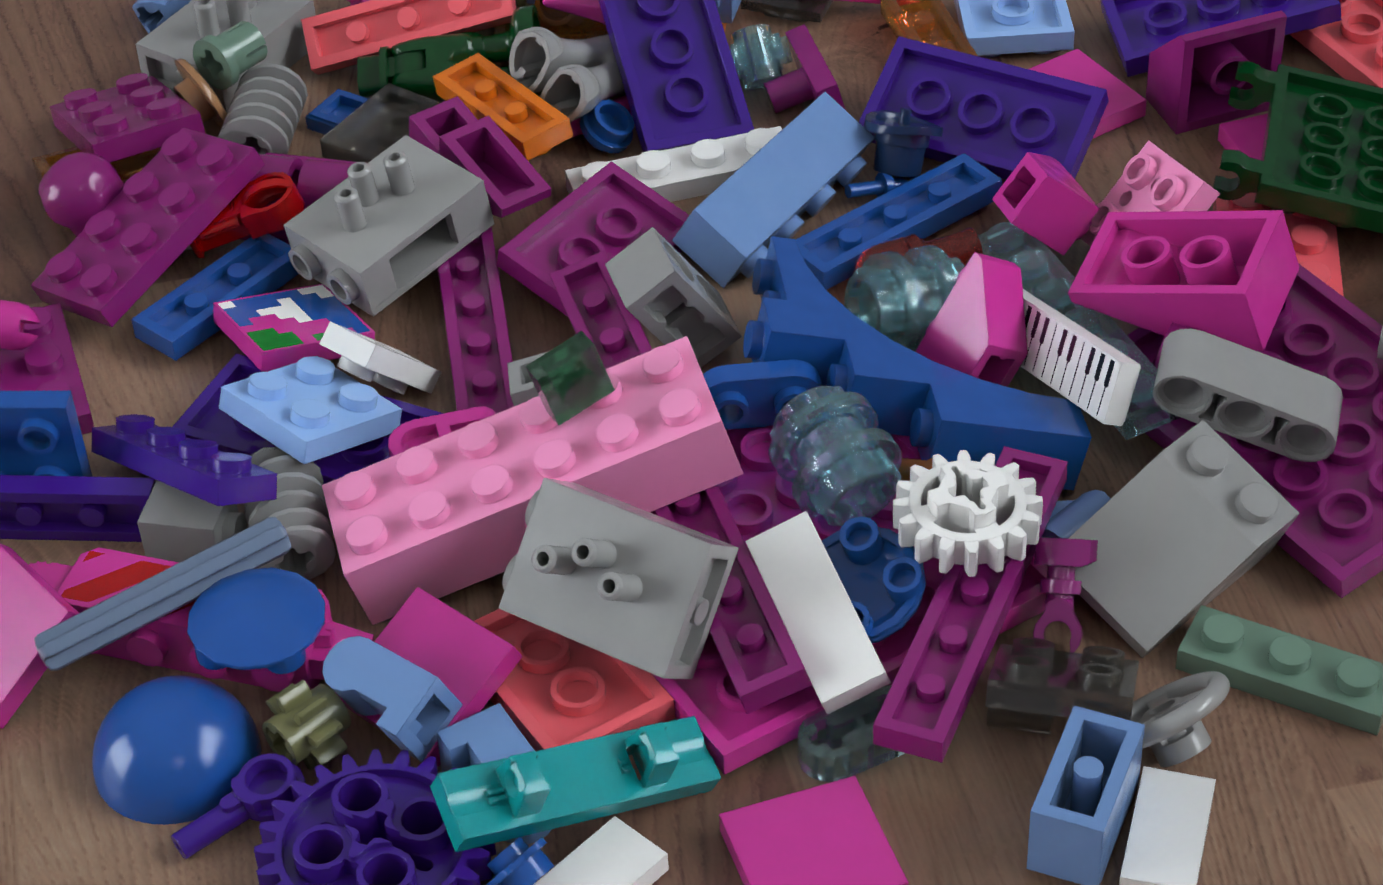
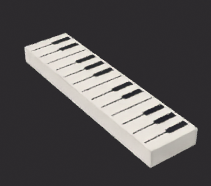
M1023 289L1028 354L1021 367L1102 424L1123 426L1141 365Z

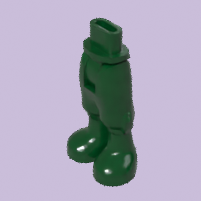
M535 5L515 9L512 14L509 30L503 33L484 36L475 32H461L427 36L398 43L392 46V50L388 46L380 47L379 55L358 57L357 83L359 95L362 97L382 95L385 102H396L398 99L416 102L445 101L437 95L433 76L476 53L481 54L492 63L509 62L512 43L518 32L531 27H541L537 8ZM509 66L500 68L511 76ZM542 91L535 94H537L540 97Z

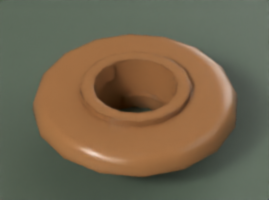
M181 58L174 60L183 78V81L174 86L176 94L200 112L203 124L212 118L222 128L227 112L213 89L188 61Z

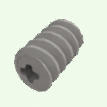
M260 64L248 69L239 80L218 137L253 147L258 154H266V152L288 154L308 96L306 84L297 73L288 67L278 64Z
M263 447L250 455L252 457V464L277 473V499L244 503L247 528L268 517H276L288 533L291 550L287 554L259 568L273 567L292 571L310 580L324 573L333 564L336 555V548L332 539L333 531L322 489L323 477L320 467L314 462L302 464L278 447Z

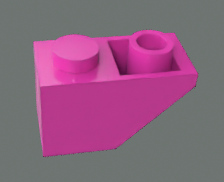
M1032 152L1025 154L992 198L1011 224L1063 256L1075 241L1086 234L1091 226L1092 218L1100 209L1058 160L1048 155Z
M974 252L967 265L959 273L956 284L937 316L927 327L925 336L915 352L934 362L978 379L1008 387L1028 354L1021 268L1013 262Z

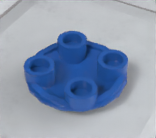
M868 517L851 518L842 525L840 530L823 539L822 542L871 643H877L902 629L919 609L926 587L924 564H919L915 560V548L913 546L900 547L898 544V534L894 531L878 527L876 522Z
M273 567L247 569L218 580L199 595L189 611L187 633L194 645L199 664L206 669L219 670L229 667L238 670L267 668L276 674H288L296 671L306 661L305 649L315 641L325 624V601L316 585L296 572Z

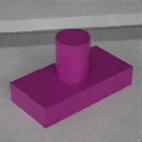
M803 24L785 32L797 69L763 83L775 114L810 99L815 101L824 92L845 109L837 82L806 25Z

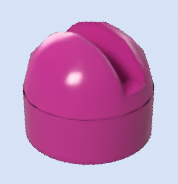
M0 300V349L23 350L37 340L38 335L24 333L25 323L40 324L36 312L30 306L20 302Z

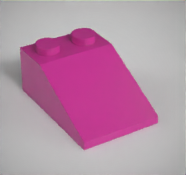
M1283 210L1108 212L1068 291V295L1072 303L1163 336L1166 335L1173 322L1210 333L1255 351H1264L1300 267Z

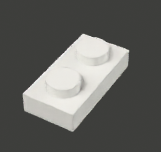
M331 321L319 343L341 355L337 367L366 381L371 382L373 380L404 395L408 385L431 394L441 374V371L396 348Z

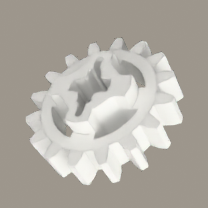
M960 450L957 461L948 462L940 454L932 456V469L928 470L914 464L910 467V481L899 480L896 484V499L893 500V528L898 529V544L901 548L915 546V560L919 564L934 557L939 559L940 573L946 574L952 569L954 564L964 565V570L968 577H973L977 573L978 565L987 563L992 570L998 573L1003 571L1004 557L1006 555L1012 559L1023 561L1026 558V545H1037L1040 525H1042L1043 497L1036 495V481L1033 477L1019 479V465L1015 462L999 468L995 466V454L987 453L980 462L971 461L967 450Z

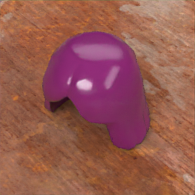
M77 152L64 156L49 168L40 181L38 194L47 215L53 222L70 228L77 237L84 230L87 221L98 212H101L123 190L124 183L116 169L102 156L87 152Z

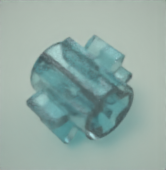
M768 24L748 26L730 35L732 42L730 45L731 55L739 80H742L745 90L764 88L763 83L783 75V64L793 62L787 37H780L779 33L772 34Z

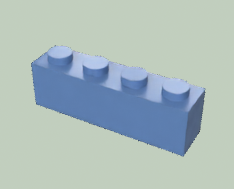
M824 92L701 202L689 215L672 241L722 288L727 286L740 272L749 279L753 275L757 259H766L767 247L770 244L771 236L791 239L805 223L800 218L805 211L812 217H815L836 194L832 186L837 181L845 188L846 184H850L868 163L861 155L875 137L830 95Z

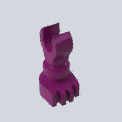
M1039 537V541L1035 545L1034 564L1048 565L1047 579L1040 578V592L1046 593L1045 610L1035 624L1033 631L1034 643L1041 653H1044L1046 628L1054 621L1063 622L1070 629V655L1076 652L1081 645L1083 633L1082 626L1074 613V594L1081 595L1082 581L1075 580V567H1085L1097 561L1098 540Z

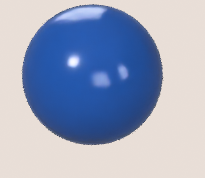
M192 676L160 677L136 686L113 705L103 719L95 738L92 754L95 785L102 799L113 810L132 820L162 825L193 821L218 806L220 800L233 791L231 779L239 775L245 763L261 755V740L257 727L247 709L233 694L211 681Z

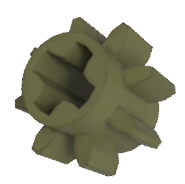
M301 680L297 684H290L266 701L274 716L263 723L262 730L267 743L275 754L283 755L295 765L303 760L307 768L312 770L319 764L324 766L348 748L339 734L351 726V718L340 697L329 686L319 684L310 690L306 681Z

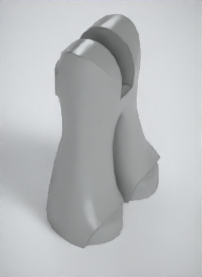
M537 26L521 30L515 36L509 55L511 77L534 93L542 91L540 97L569 117L570 122L589 113L601 100L626 95L608 34L587 39H564L556 36L546 28Z

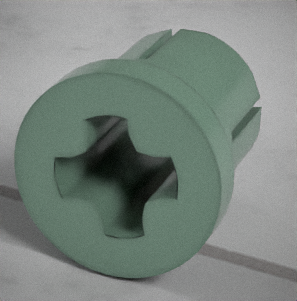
M241 21L217 36L206 35L196 41L193 46V58L203 78L213 87L225 90L237 83L241 73L264 60L268 51L267 46L264 45L266 44L265 39L258 28L249 22Z

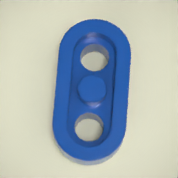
M789 359L721 365L703 374L726 430L801 423L815 416L824 403V392L818 370L810 363L802 360Z

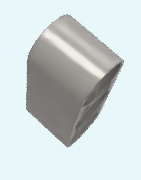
M1192 328L1179 329L1171 332L1164 339L1152 393L1155 402L1161 409L1197 424L1204 420L1213 430L1294 460L1317 462L1326 459L1334 452L1343 401L1342 390L1334 381L1320 374L1201 330Z

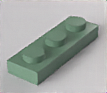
M1203 605L1200 606L1178 648L1175 669L1190 674L1217 671L1228 678L1232 688L1374 735H1378L1383 724V663Z

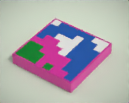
M323 284L213 303L214 323L261 372L281 368L309 356H318L328 360L340 359L341 355L319 344L330 321L375 340V331L349 306L338 300L332 291Z

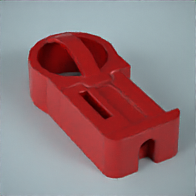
M284 172L264 174L250 181L190 244V247L198 258H204V252L245 236L251 235L252 239L268 233L285 229V223L304 210L305 202L289 175ZM280 198L277 202L269 205L268 207H264L269 202Z

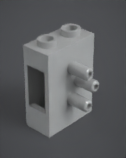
M192 0L135 44L141 73L147 74L148 77L154 76L176 93L174 86L183 81V78L174 60L181 58L188 61L201 75L193 58L195 42L206 35L217 36L241 21H246L256 26L266 42L264 44L267 46L268 51L266 58L253 67L260 64H278L290 68L308 53L301 19L316 15L314 1ZM246 71L239 75V80ZM239 80L225 90H220L210 85L227 113Z
M405 135L370 162H356L352 164L347 170L348 178L285 223L284 228L291 250L288 252L289 259L302 277L307 280L314 278L328 287L342 303L346 305L353 303L374 317L495 223L484 180Z
M544 478L540 489L535 492L528 503L525 513L527 527L518 553L510 560L505 569L502 580L504 593L498 609L663 679H693L739 548L577 483Z

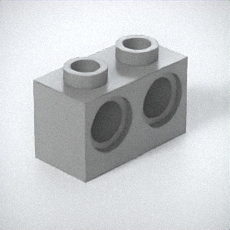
M653 227L605 264L626 309L664 345L687 336L700 368L742 337L720 293Z

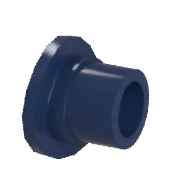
M902 107L900 112L881 110L866 114L864 128L874 132V140H876L873 169L894 176H920L925 150L929 147L930 136L942 137L943 127L911 116L912 109Z

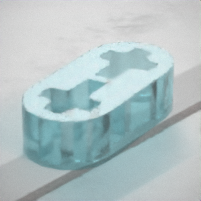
M886 685L830 714L823 710L805 719L798 731V761L801 769L814 779L833 782L854 776L906 754L873 744V724L892 685Z

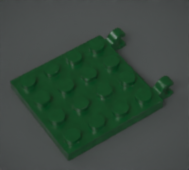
M1238 62L1235 79L1249 82L1253 87L1247 90L1231 87L1228 104L1240 110L1253 109L1264 102H1270L1261 160L1248 157L1243 152L1237 150H1223L1219 169L1232 171L1238 177L1229 179L1223 176H1215L1213 188L1220 193L1218 198L1236 200L1248 193H1256L1254 203L1267 205L1273 210H1283L1285 214L1300 213L1325 219L1338 227H1358L1383 234V88L1278 64L1275 72L1264 69L1253 62Z

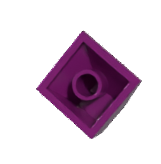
M1280 10L1180 35L1150 52L1146 100L1175 134L1268 111L1270 102L1261 103L1249 110L1236 109L1228 104L1231 87H1238L1244 90L1253 87L1249 82L1235 79L1238 62H1253L1264 69L1276 72L1278 64H1281L1287 15Z

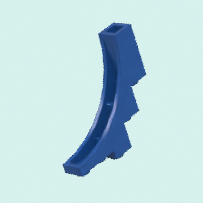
M771 236L766 259L758 258L754 267L753 293L760 295L762 302L757 321L749 320L745 329L743 342L745 358H751L752 363L796 359L813 365L820 374L826 400L834 403L839 426L842 429L910 436V443L913 447H918L921 460H928L933 455L940 454L948 462L957 461L959 451L967 450L971 461L980 462L987 453L995 454L996 465L1005 446L1068 461L1067 480L1063 489L1074 490L1092 438L1080 407L1068 399L1028 393L978 379L934 362L889 339L856 317L824 288L806 265L795 239Z

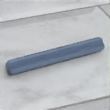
M268 517L37 634L34 641L38 654L50 671H58L197 600L202 592L218 580L247 569H257L287 554L291 550L288 533L276 517Z

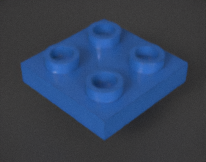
M71 390L0 391V475L93 477Z

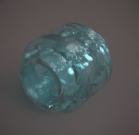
M934 245L911 248L904 256L894 251L872 254L865 260L862 267L855 270L854 275L849 279L845 289L844 306L856 317L889 339L915 352L925 336L927 327L937 316L965 265L957 257L949 258L941 248Z
M819 386L797 395L779 411L770 433L772 441L769 447V459L781 478L793 482L792 496L802 512L807 511L810 518L815 519L819 517V519H826L830 526H842L851 518L860 516L871 518L893 499L896 494V484L902 478L898 471L902 462V452L891 434L886 430L878 428V415L865 396L856 392H845L840 386Z

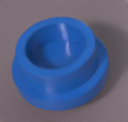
M601 100L593 110L580 117V128L589 144L594 148L608 153H620L628 147L633 139L634 121L630 112L621 104L612 100Z

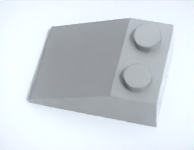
M1202 420L1160 452L1068 538L1098 540L1097 561L1085 567H1075V580L1082 581L1080 596L1143 658L1197 614L1201 605H1208L1266 557L1300 513Z

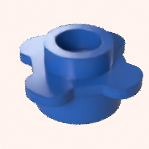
M522 837L516 839L486 865L495 875L486 885H533L555 866L541 850L547 843L545 839L541 837L530 847Z

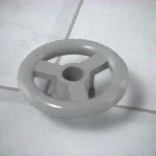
M1217 671L1192 674L1146 694L1114 716L1145 724L1142 748L1150 746L1161 767L1173 766L1192 758L1210 745L1212 739L1201 719L1215 710L1225 700L1230 690V682L1224 674Z

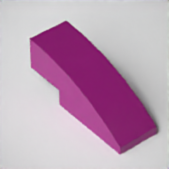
M458 96L409 116V137L484 180L492 215L503 218L551 196V187L488 115L478 120Z

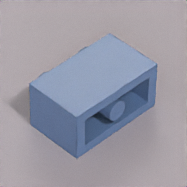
M1078 706L1073 707L1030 811L1027 869L1081 885L1101 884L1139 784L1145 724Z

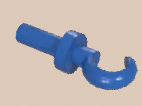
M878 173L875 181L846 184L845 195L847 198L877 195L879 197L908 181L901 177L893 178L892 175Z

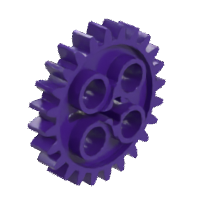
M373 749L367 765L357 766L354 759L349 754H346L342 757V771L335 774L320 764L315 766L318 783L310 786L301 781H292L290 785L295 802L274 800L271 803L275 821L260 822L259 830L262 844L254 846L259 885H481L480 881L492 879L493 873L486 865L491 861V856L496 855L495 843L459 852L454 851L430 788L438 774L436 757H428L416 768L410 764L408 750H402L397 755L393 764H383L379 749Z

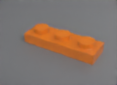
M479 53L433 76L438 96L445 101L458 96L478 120L489 115L528 161L548 153L553 147L573 137L569 117Z

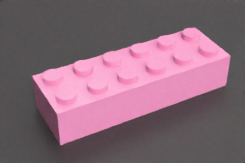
M685 336L605 370L595 372L561 388L531 398L524 403L490 417L470 423L463 428L424 444L411 447L402 453L358 471L350 472L343 477L323 484L322 489L343 575L372 625L394 617L417 587L439 599L505 572L508 563L518 553L527 527L525 513L528 503L535 492L540 489L544 478L574 482L647 512H652L743 474V471L690 341Z

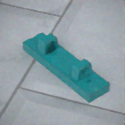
M695 716L440 772L435 777L430 788L454 851L459 852L713 790L722 778L713 757L706 748ZM628 755L633 756V759L641 776L640 780L636 775V772L631 764Z

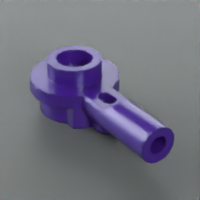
M275 753L261 754L250 759L241 768L239 775L231 779L233 791L224 796L218 806L171 835V839L178 852L186 860L249 819L259 822L275 821L271 803L274 800L295 802L290 783L294 780L306 783L300 768L288 758Z

